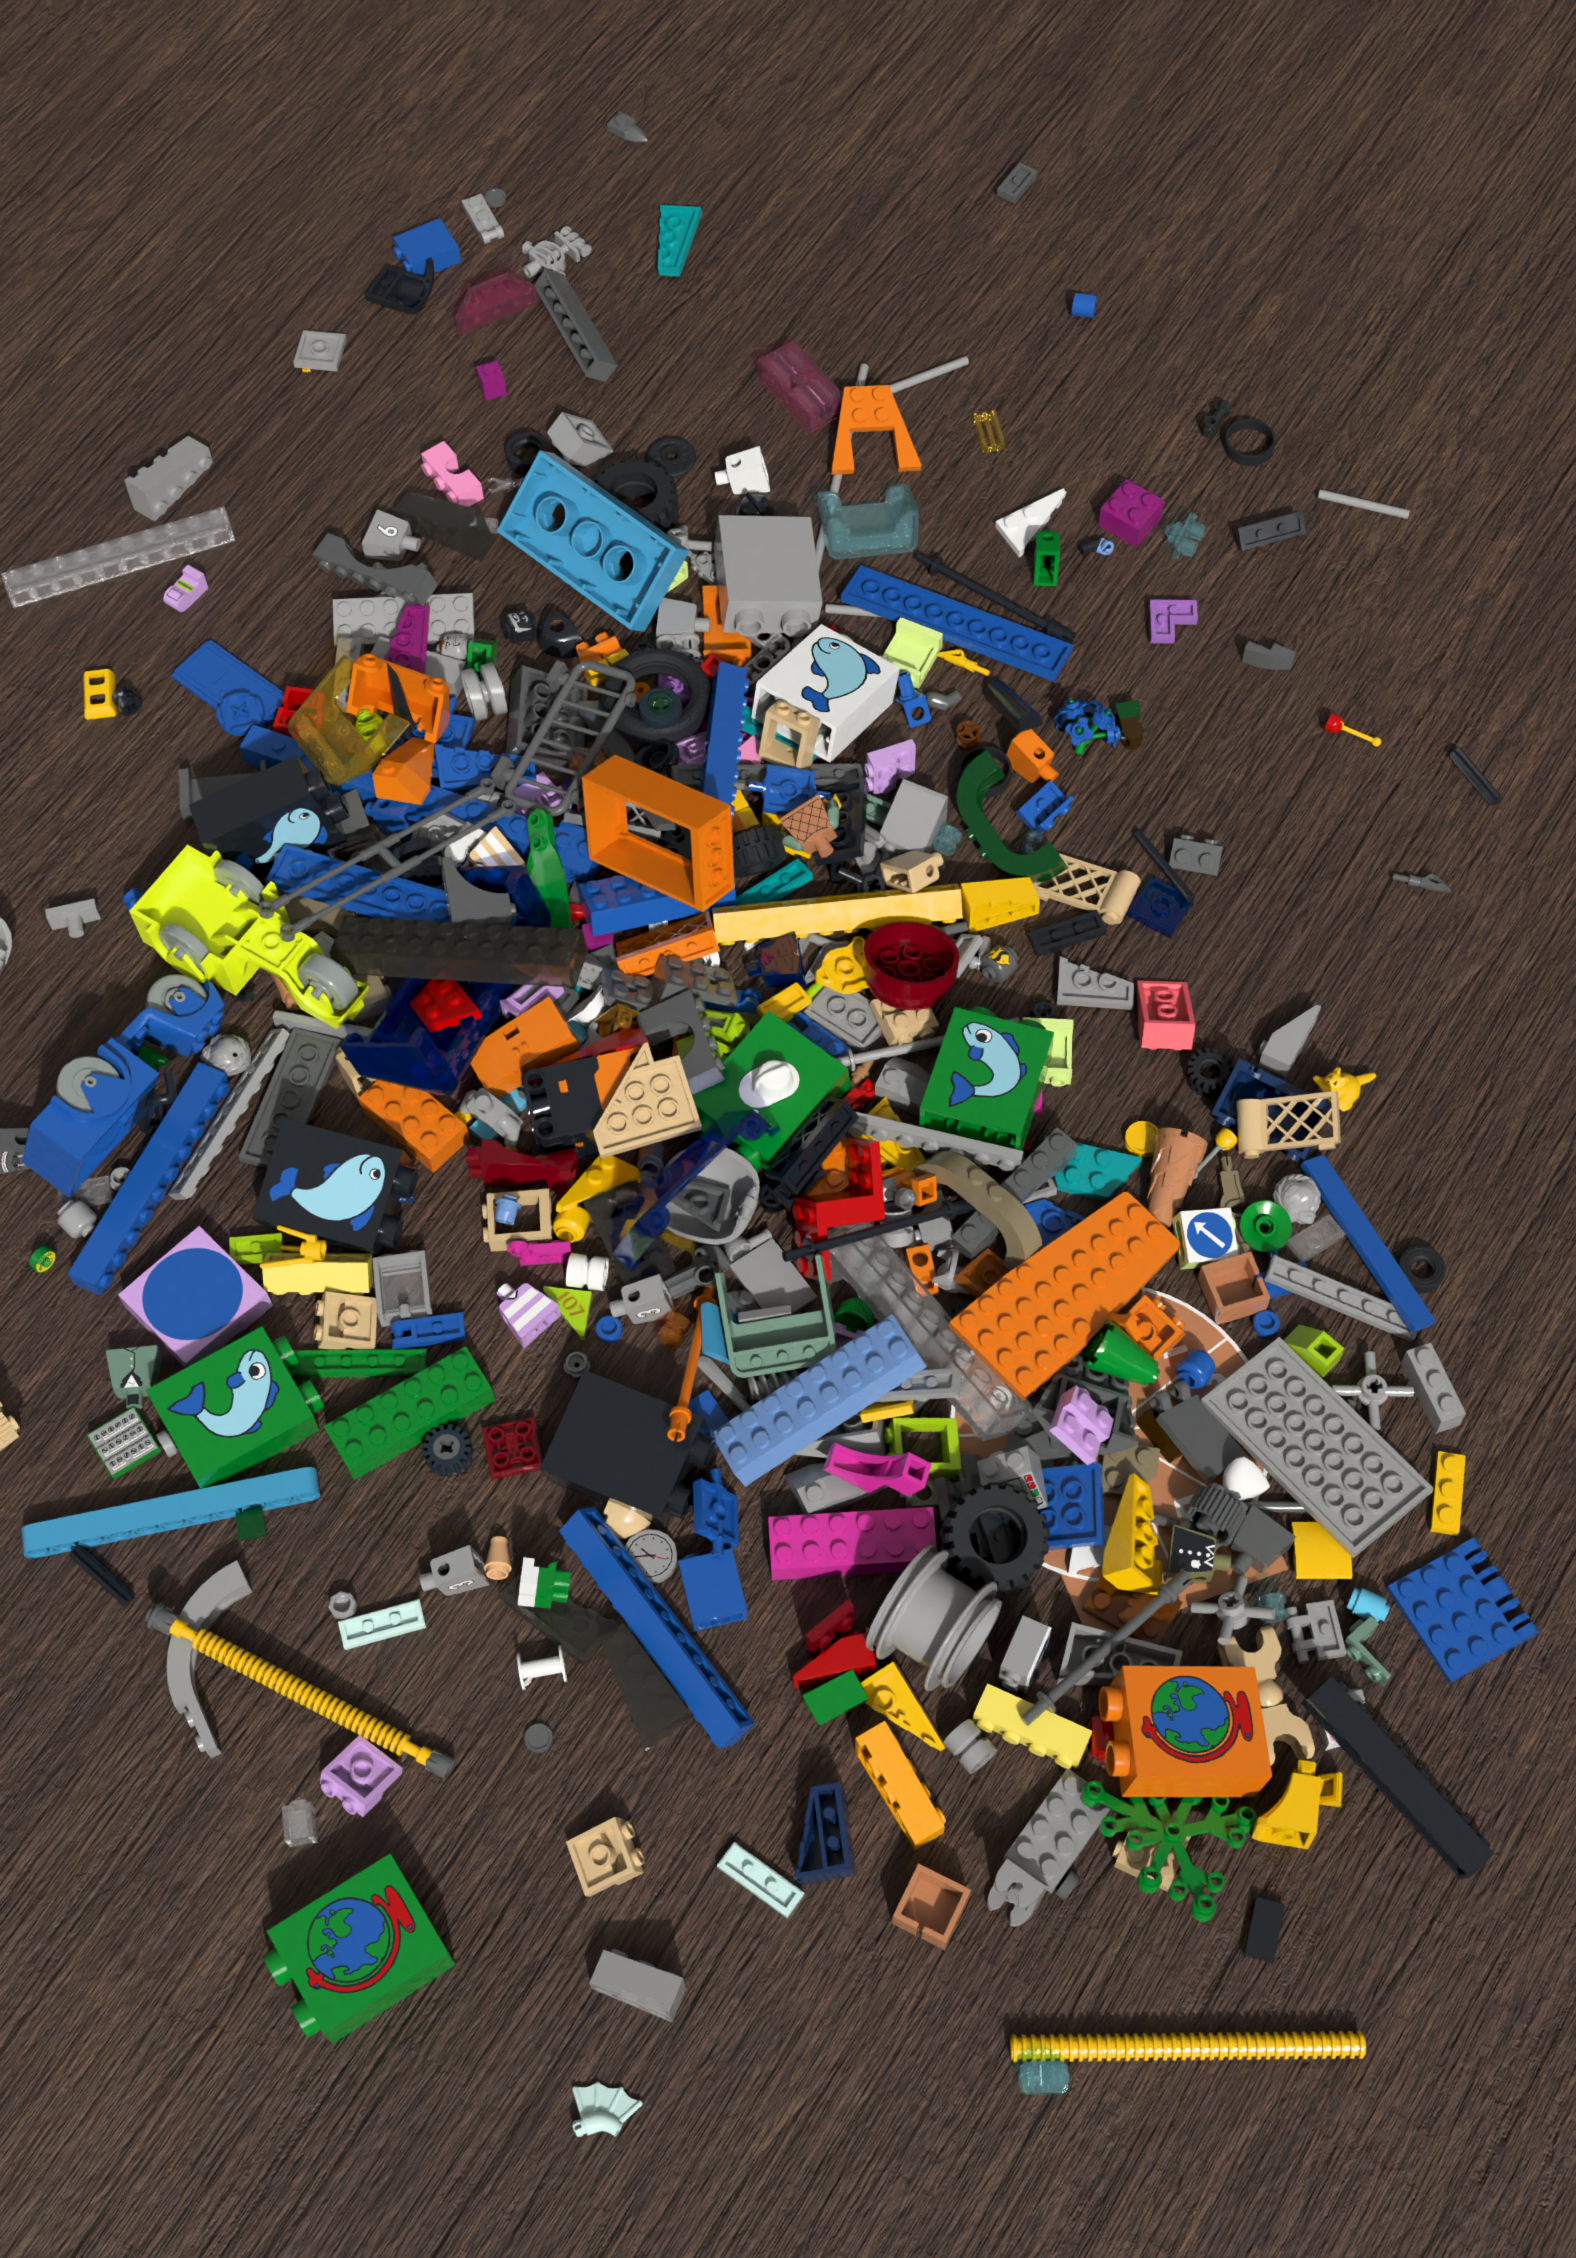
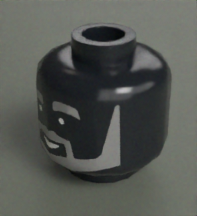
M519 611L507 614L504 621L501 622V629L506 640L509 639L511 643L517 644L532 640L538 625L535 617H531L527 611Z

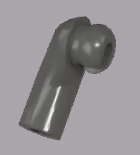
M956 690L948 695L937 692H928L925 695L927 704L941 711L950 708L962 699Z
M701 1245L694 1251L695 1259L700 1256H707L713 1262H716L723 1272L730 1269L729 1265L732 1264V1261H730L719 1246Z

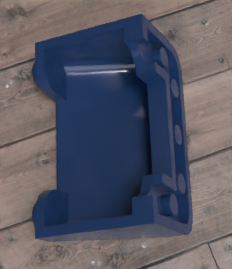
M1239 1058L1211 1114L1217 1116L1216 1122L1229 1128L1230 1124L1237 1126L1236 1102L1239 1100H1261L1311 1093L1301 1090ZM1323 1099L1316 1109L1323 1115H1326L1332 1108V1103ZM1297 1102L1290 1111L1300 1118L1309 1106L1305 1102ZM1269 1105L1268 1116L1275 1121L1284 1109L1280 1105ZM1313 1110L1304 1123L1313 1130L1322 1117ZM1288 1113L1278 1125L1288 1132L1297 1120ZM1301 1124L1292 1137L1297 1141H1302L1308 1136L1310 1131ZM1324 1124V1125L1322 1126V1128L1317 1132L1318 1135H1320V1133L1322 1132V1130H1323L1325 1124ZM1276 1127L1269 1135L1270 1143H1279L1285 1134ZM1313 1146L1283 1149L1286 1151L1284 1156L1296 1162H1299L1300 1158L1306 1160Z

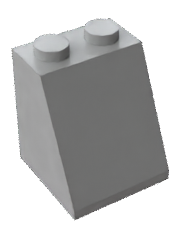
M903 779L880 831L883 837L886 838V843L883 844L882 848H878V850L887 852L894 857L914 850L930 854L946 825L948 796Z

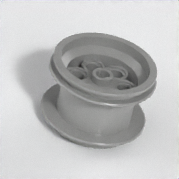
M932 1544L925 1547L898 1578L881 1605L866 1639V1648L871 1651L876 1650V1657L878 1659H884L895 1649H898L927 1668L928 1673L924 1683L926 1691H932L940 1684L945 1688H949L960 1678L987 1639L1002 1606V1602L997 1598L995 1599L997 1592V1583L995 1581L987 1583L979 1592L974 1591L945 1572L949 1553L947 1550L938 1552V1548Z

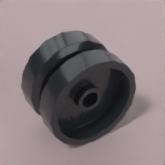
M416 838L401 844L392 854L402 863L415 855L419 856L438 845V843L430 838ZM441 850L422 860L421 864L398 877L433 888L443 885L441 872L443 856Z

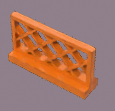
M709 911L616 942L618 955L616 960L619 969L624 974L633 976L653 974L661 955L666 957L673 956L689 962L720 951Z

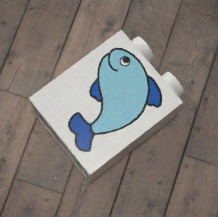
M821 624L757 681L751 718L764 725L766 711L777 700H781L820 719L814 753L830 763L893 703L900 668L892 664L886 657L870 652L854 643L848 636L838 634ZM778 722L776 732L800 745L802 734Z

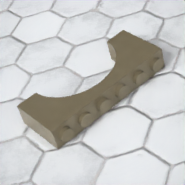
M297 896L284 906L292 925L330 905ZM337 908L312 922L311 926L302 931H323L340 941L351 955L349 972L352 977L359 982L370 984V989L363 999L365 1005L353 1021L347 1019L344 1022L353 1025L392 1009L389 1000L393 996L388 984L383 986L381 982L384 977L379 965L374 966L372 963L375 957L370 945L365 947L363 943L366 937L361 926L357 928L354 922L357 921L355 913Z

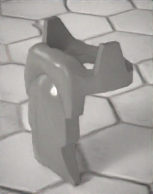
M939 1249L937 1256L946 1260V1263L938 1268L936 1277H933L932 1282L937 1283L938 1287L947 1292H960L970 1295L969 1292L954 1281L955 1275L962 1270V1267L956 1266L959 1249Z

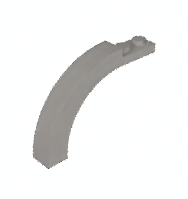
M236 1560L225 1566L202 1584L183 1608L179 1619L188 1623V1627L198 1632L203 1628L209 1630L213 1622L224 1610L237 1600L252 1593L239 1562ZM171 1635L167 1655V1680L174 1707L180 1714L184 1712L191 1728L196 1727L199 1735L194 1738L201 1753L206 1751L213 1758L221 1754V1750L197 1694L195 1669L198 1650L192 1648V1641L184 1637L178 1638Z

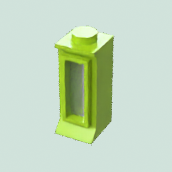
M709 1009L703 1011L704 1016L708 1017L713 1028L709 1031L710 1035H713L716 1041L732 1047H737L740 1044L741 1039L746 1034L747 1025L738 1013L730 1014Z

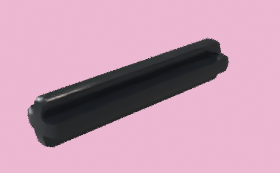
M1460 747L1452 750L1449 757L1490 806L1498 804L1502 798L1501 795Z
M76 1546L70 1552V1557L123 1606H128L134 1600L135 1596L82 1546Z

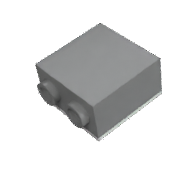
M1022 1616L1000 1667L998 1682L1002 1683V1687L1011 1692L1021 1691L1027 1694L1047 1648L1051 1627Z

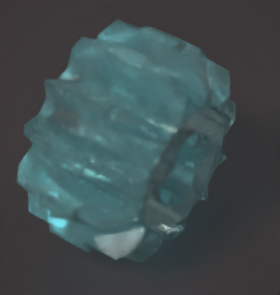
M1031 2061L1020 2065L1018 2078L1022 2093L1029 2095H1057L1068 2091L1070 2078L1067 2064L1064 2062Z

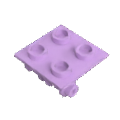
M544 772L536 775L537 782L556 787ZM522 784L514 791V794L551 807L559 805L564 797L562 794L530 784ZM516 806V813L529 817L532 812L531 810Z

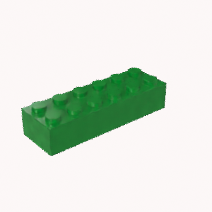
M465 1346L326 1424L324 1428L352 1479L356 1480L425 1441L427 1434L429 1436L432 1435L431 1430L433 1428L436 1431L440 1430V1425H444V1428H447L448 1424H454L495 1401V1397L490 1384Z

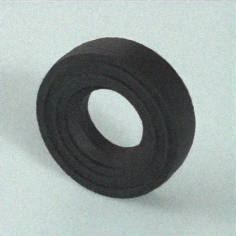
M1415 1246L1409 1248L1401 1255L1398 1265L1417 1293L1434 1291L1441 1285L1446 1274L1444 1259L1437 1251L1430 1247ZM1417 1261L1426 1262L1431 1267V1275L1426 1278L1415 1276L1411 1269L1412 1264Z

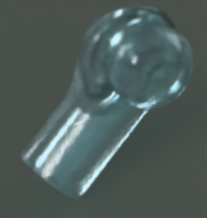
M1031 829L1027 832L1022 844L1023 855L1035 852V842L1041 843L1043 839V832L1041 830Z

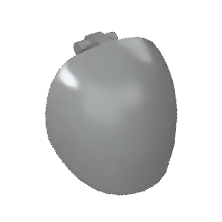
M702 1144L687 1148L676 1154L666 1164L661 1174L730 1189V1198L720 1232L715 1231L655 1191L652 1192L649 1201V1212L652 1218L672 1233L698 1243L724 1244L731 1242L742 1234L754 1214L758 1204L759 1178L752 1164L735 1151L716 1144Z

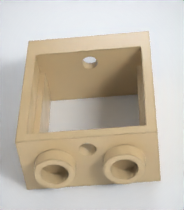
M777 700L766 711L758 757L776 766L807 770L812 764L820 719L786 702ZM778 722L802 734L799 751L775 739Z
M549 1189L487 1194V1203L482 1204L483 1218L488 1219V1227H483L484 1242H489L491 1252L506 1251L508 1243L513 1241L537 1242L539 1244L553 1241L552 1206ZM510 1195L518 1198L517 1202L522 1206L539 1204L540 1231L496 1234V1220L494 1219L495 1208H497L496 1198Z

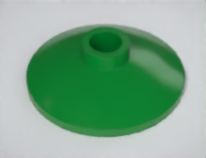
M1265 1200L1255 1202L1245 1209L1240 1219L1241 1236L1246 1244L1256 1251L1265 1253L1277 1251L1288 1242L1291 1236L1292 1223L1290 1216L1282 1206L1275 1202ZM1260 1224L1267 1226L1268 1231L1266 1233L1260 1231Z

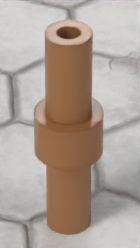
M876 1060L861 1063L860 1066L855 1068L850 1080L852 1088L847 1094L865 1082L869 1076L868 1071Z

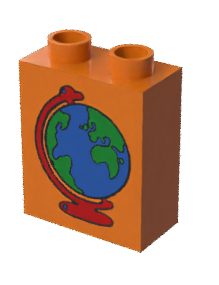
M1122 1666L1110 1686L1101 1687L1099 1693L1100 1717L1102 1721H1112L1115 1741H1109L1106 1747V1768L1109 1776L1120 1778L1122 1797H1255L1272 1777L1255 1667Z

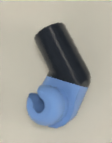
M1101 537L1079 545V551L1082 556L1091 552L1109 555L1114 550L1113 542Z

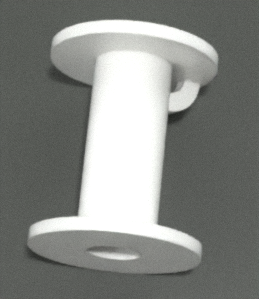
M561 1645L558 1646L559 1656L523 1663L520 1653H517L522 1690L526 1689V1686L531 1683L532 1678L562 1673L564 1682H567Z

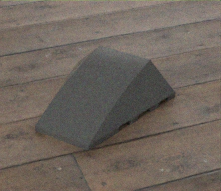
M1085 1347L1055 1374L1051 1384L1035 1406L1033 1414L1049 1437L1061 1442L1049 1429L1061 1394L1077 1385L1079 1388L1086 1389L1096 1404L1106 1407L1109 1415L1114 1419L1110 1436L1101 1442L1098 1454L1107 1455L1137 1446L1139 1441L1138 1435H1135L1134 1430L1136 1422L1135 1416H1132L1131 1411L1133 1403L1132 1397L1129 1396L1128 1392L1130 1387L1129 1381L1084 1367L1082 1361H1088V1358L1084 1356L1087 1349Z

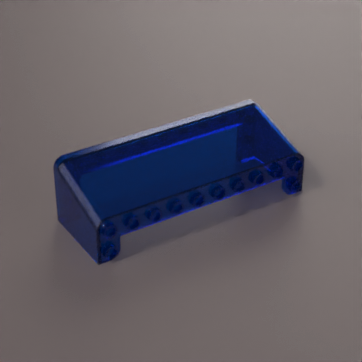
M523 865L455 867L467 882L479 889L493 893H509L510 903H515L516 912L519 913V920L503 955L487 952L473 969L468 997L477 1006L483 1017L477 1020L474 1019L473 1015L460 1019V1025L446 1027L430 1033L411 1008L409 1003L443 968L449 972L463 991L465 989L468 968L456 946L461 945V943L431 935L367 1040L364 1042L358 1033H348L340 1044V1048L360 1076L436 1095H451L455 1091L502 1010L499 1000L507 999L511 995L533 957L531 951L542 932L547 933L551 925L550 911Z

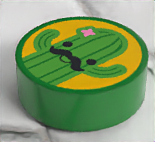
M48 1246L38 1248L30 1257V1267L38 1273L47 1271L54 1264L56 1253Z

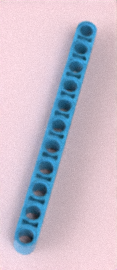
M304 1467L29 1524L21 1528L24 1556L27 1558H39L72 1551L76 1546L87 1548L236 1517L235 1513L261 1507L266 1511L313 1501L320 1497L317 1469Z

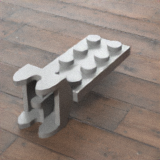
M1066 1769L1005 1854V1862L1000 1867L994 1885L989 1892L987 1907L990 1911L1000 1908L1006 1901L1013 1904L1014 1909L1010 1913V1926L1015 1927L1025 1923L1037 1908L1045 1892L1049 1891L1052 1894L1100 1826L1102 1819L1111 1810L1103 1804L1095 1808L1084 1805L1080 1799V1793L1087 1781L1070 1769Z

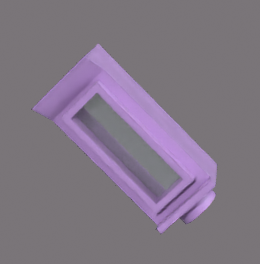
M542 965V969L507 999L499 1000L503 1016L508 1019L511 1015H514L516 1018L547 997L555 1001L564 993L563 979L548 967Z

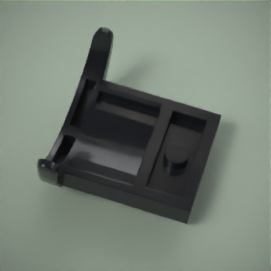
M431 258L427 260L425 277L386 265L366 292V301L409 315L418 313L426 304L432 292L434 284L433 260Z

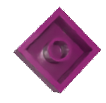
M1126 479L1101 507L1099 527L1137 548L1162 519L1165 500Z

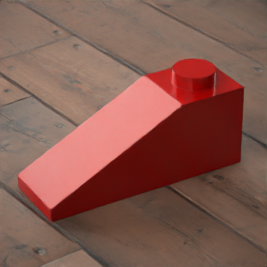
M853 1631L846 1634V1637L839 1639L792 1676L794 1689L827 1683L852 1669L856 1676L876 1672L874 1651L866 1648V1639L869 1632Z

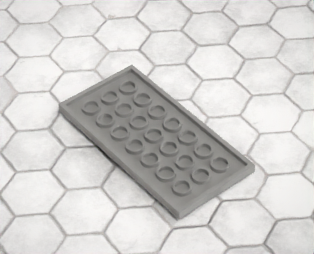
M1280 1337L1201 1399V1403L1222 1426L1353 1558L1429 1496L1434 1489Z

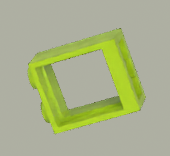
M893 1418L889 1426L884 1431V1440L886 1444H889L890 1452L887 1453V1456L903 1454L901 1432H940L943 1463H931L927 1479L941 1477L955 1479L961 1471L957 1418Z

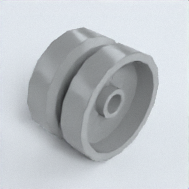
M493 662L480 666L481 681H479L478 675L473 668L460 671L464 692L475 722L487 719L488 708L486 703L489 704L492 713L496 716L508 712L504 688Z

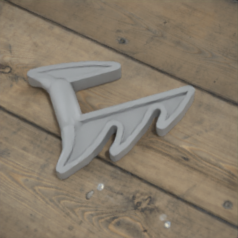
M810 933L808 937L800 938L798 943L799 958L802 957L810 942L822 947L804 977V984L815 981L814 975L829 951L849 945V942L832 941L816 933Z

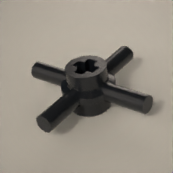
M882 851L873 872H867L860 876L840 867L837 876L856 884L858 893L870 892L867 884L872 881L875 883L874 887L877 888V890L872 892L889 890L882 876L880 863L890 859L891 855Z

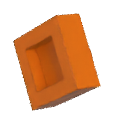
M1111 1313L1107 1318L1114 1321L1135 1342H1138L1143 1335L1137 1326L1136 1320L1131 1315Z

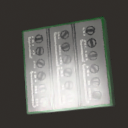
M135 1407L130 1408L87 1434L88 1439L113 1480L161 1452Z

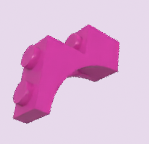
M834 1443L830 1446L823 1470L868 1493L887 1485L906 1496H910L925 1488L932 1464L910 1452L896 1456H879L858 1452Z

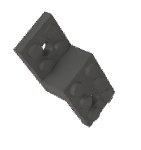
M660 956L651 980L644 976H633L624 974L619 970L603 969L600 976L606 1005L626 1004L631 1009L639 1012L647 1010L691 989L696 998L700 996L703 1001L735 1008L738 1001L731 972L723 968L708 967L699 962L683 961L673 956Z

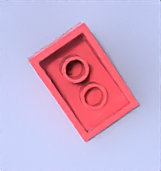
M1137 980L1138 1028L1141 1048L1153 1050L1158 1048L1174 1050L1192 1049L1195 1019L1187 982Z

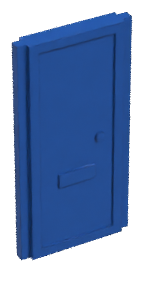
M212 640L206 641L176 668L171 675L172 679L215 710L223 703L222 700L231 694L246 692L250 693L251 696H256L260 699L265 711V718L260 726L262 728L276 717L279 706L283 707V691Z

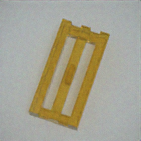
M991 410L990 414L984 411L982 415L973 413V420L983 453L1004 450L1005 441L996 411ZM989 420H992L999 445H996ZM981 421H984L991 446H987Z

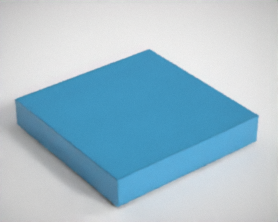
M710 1302L701 1304L702 1354L730 1365L721 1308ZM731 1312L733 1322L739 1324V1319Z

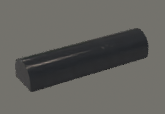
M994 680L987 685L985 689L986 701L1020 732L1043 724L1041 715L1003 681Z

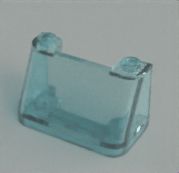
M908 483L897 484L888 488L885 494V502L841 506V500L837 493L833 491L818 492V507L826 548L832 558L847 559L907 553L914 550L918 545L919 509Z

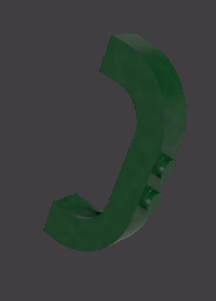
M988 750L984 751L964 770L957 788L958 809L969 827L965 830L973 842L975 840L979 842L981 846L977 849L985 860L990 858L995 866L1011 879L1030 877L1032 883H1038L1056 877L1068 869V866L1051 842H1048L1031 854H1015L1008 850L983 812L984 796L988 789L1004 778L1005 775Z

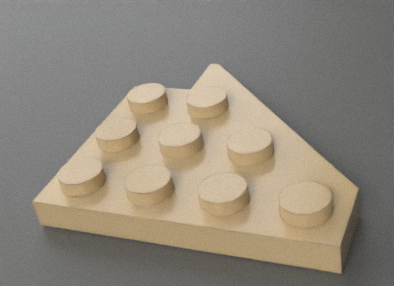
M648 1042L642 1045L593 1130L600 1158L702 1129L680 1056L677 1055L654 1062Z

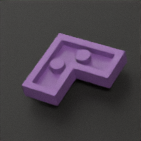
M1150 600L1151 643L1174 644L1175 625H1197V600Z

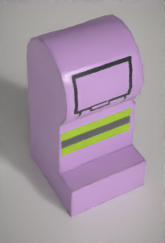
M187 565L182 570L183 575L173 586L167 589L163 598L167 605L179 612L187 610L208 589L204 574L190 565Z

